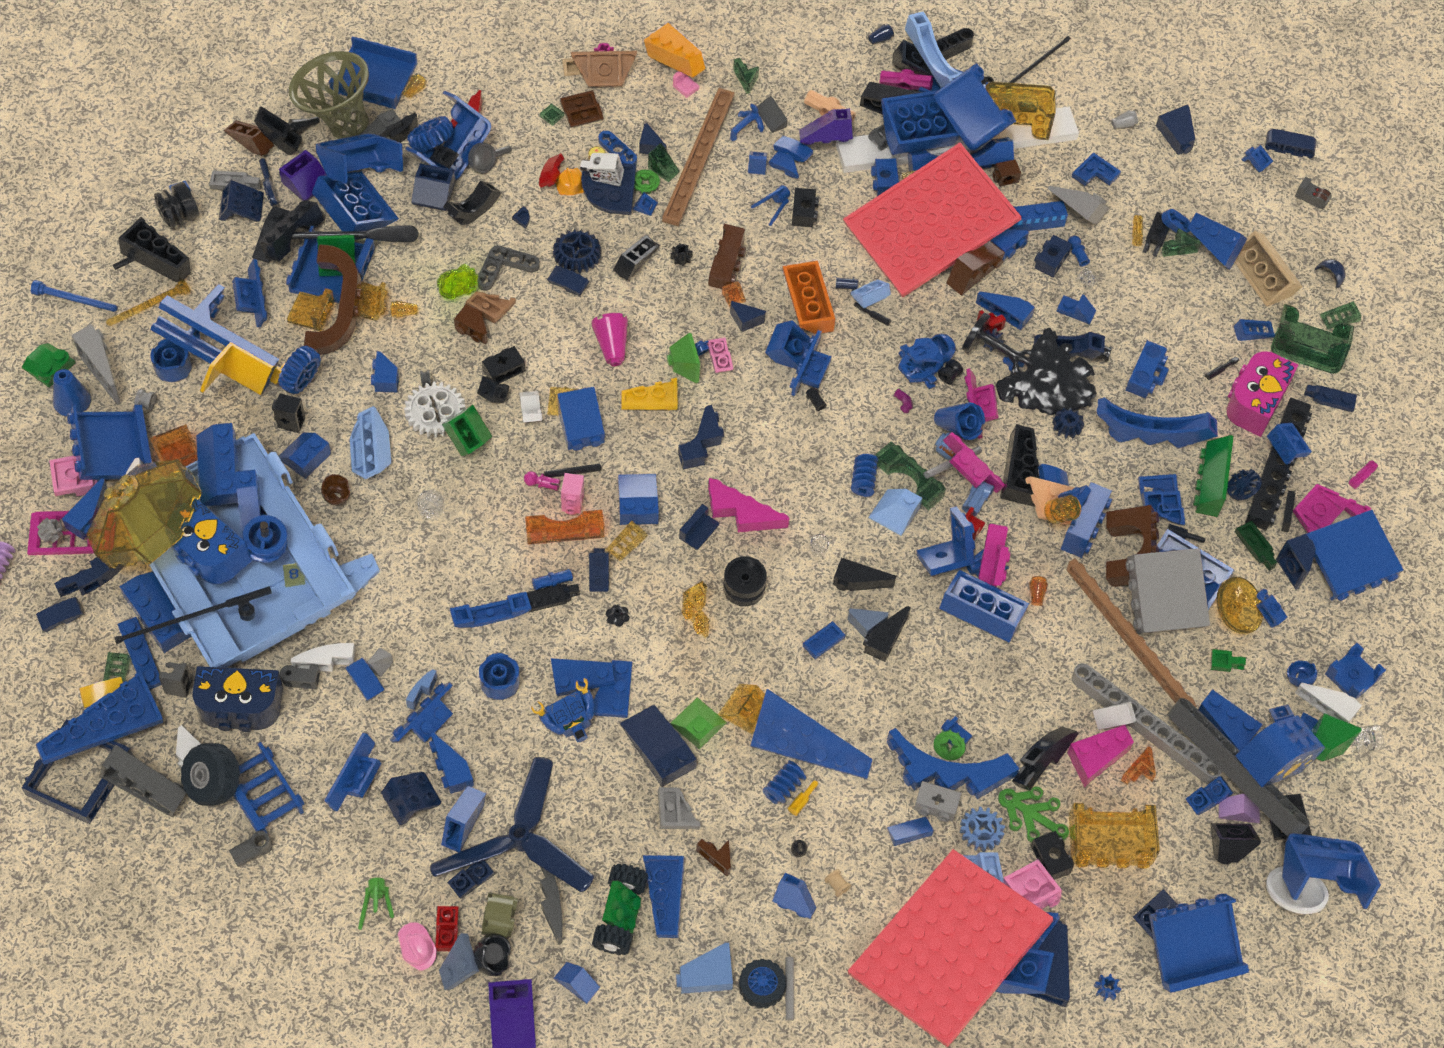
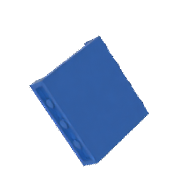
M352 36V46L349 52L362 57L369 69L368 82L363 91V101L396 109L418 64L417 54ZM351 62L357 76L360 67ZM346 68L343 79L349 87L351 77ZM331 77L329 85L333 90L334 79ZM339 81L338 94L347 96L348 93Z
M314 226L310 227L309 232H315ZM366 238L364 244L355 242V265L360 273L361 283L375 250L374 240ZM304 239V244L300 246L298 251V259L293 262V271L286 280L289 292L339 303L343 276H319L317 239Z
M72 405L71 413L67 414V422L71 424L72 428L70 429V440L74 441L72 454L76 456L75 472L79 473L80 480H98L101 478L123 479L135 458H140L143 462V479L150 478L153 465L142 405H134L132 412H76V406Z
M1373 510L1307 533V536L1313 541L1316 548L1314 557L1333 593V596L1330 598L1331 601L1335 599L1342 601L1348 598L1351 593L1358 595L1366 591V588L1369 586L1374 589L1382 585V582L1385 580L1388 582L1395 581L1404 570Z
M1227 894L1215 895L1214 899L1195 900L1194 904L1182 903L1176 905L1174 909L1162 908L1156 910V913L1149 915L1161 981L1165 990L1172 993L1250 973L1248 964L1242 960L1232 903L1236 902L1235 898Z

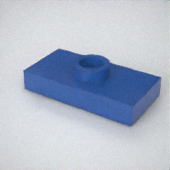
M832 621L803 642L802 646L814 659H817L843 640L845 634Z

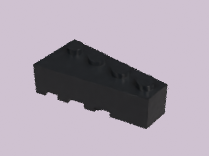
M142 217L118 238L121 254L179 284L191 273L189 257L175 245H171L167 238L159 235L152 225L149 226Z

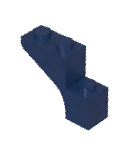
M1089 331L1079 336H1058L1056 342L1059 348L1062 344H1072L1073 350L1068 353L1070 359L1077 355L1092 360L1104 353L1105 336ZM1042 334L1034 336V344Z
M712 405L705 407L696 437L688 443L678 445V456L683 470L705 465V458H708L706 448L721 445L724 431L722 426L719 427L718 425L719 416L717 411L714 412Z

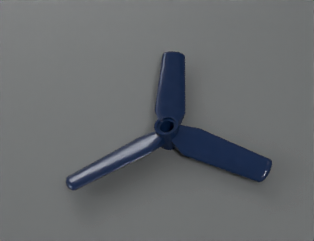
M535 757L533 759L514 813L515 824L509 829V834L492 838L433 862L430 865L431 874L436 877L495 857L515 848L517 851H524L529 860L579 892L587 890L593 882V874L547 838L533 833L541 818L553 762L545 757Z

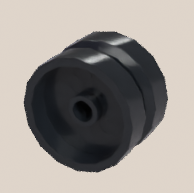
M741 556L729 562L724 570L723 591L726 598L738 606L748 607L758 603L762 599L766 588L767 572L764 565L759 560L748 556Z

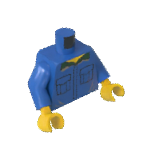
M584 678L586 684L584 687L579 686L578 681H576L578 691L545 707L546 711H544V706L540 701H537L541 705L538 711L534 710L531 705L532 711L535 714H539V719L547 729L557 735L564 734L566 738L574 735L577 742H582L588 738L584 729L592 725L591 719L594 717L595 702L590 690H587L588 680Z

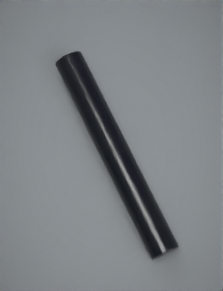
M601 464L544 471V476L554 478L564 476L565 473L582 474L601 471Z

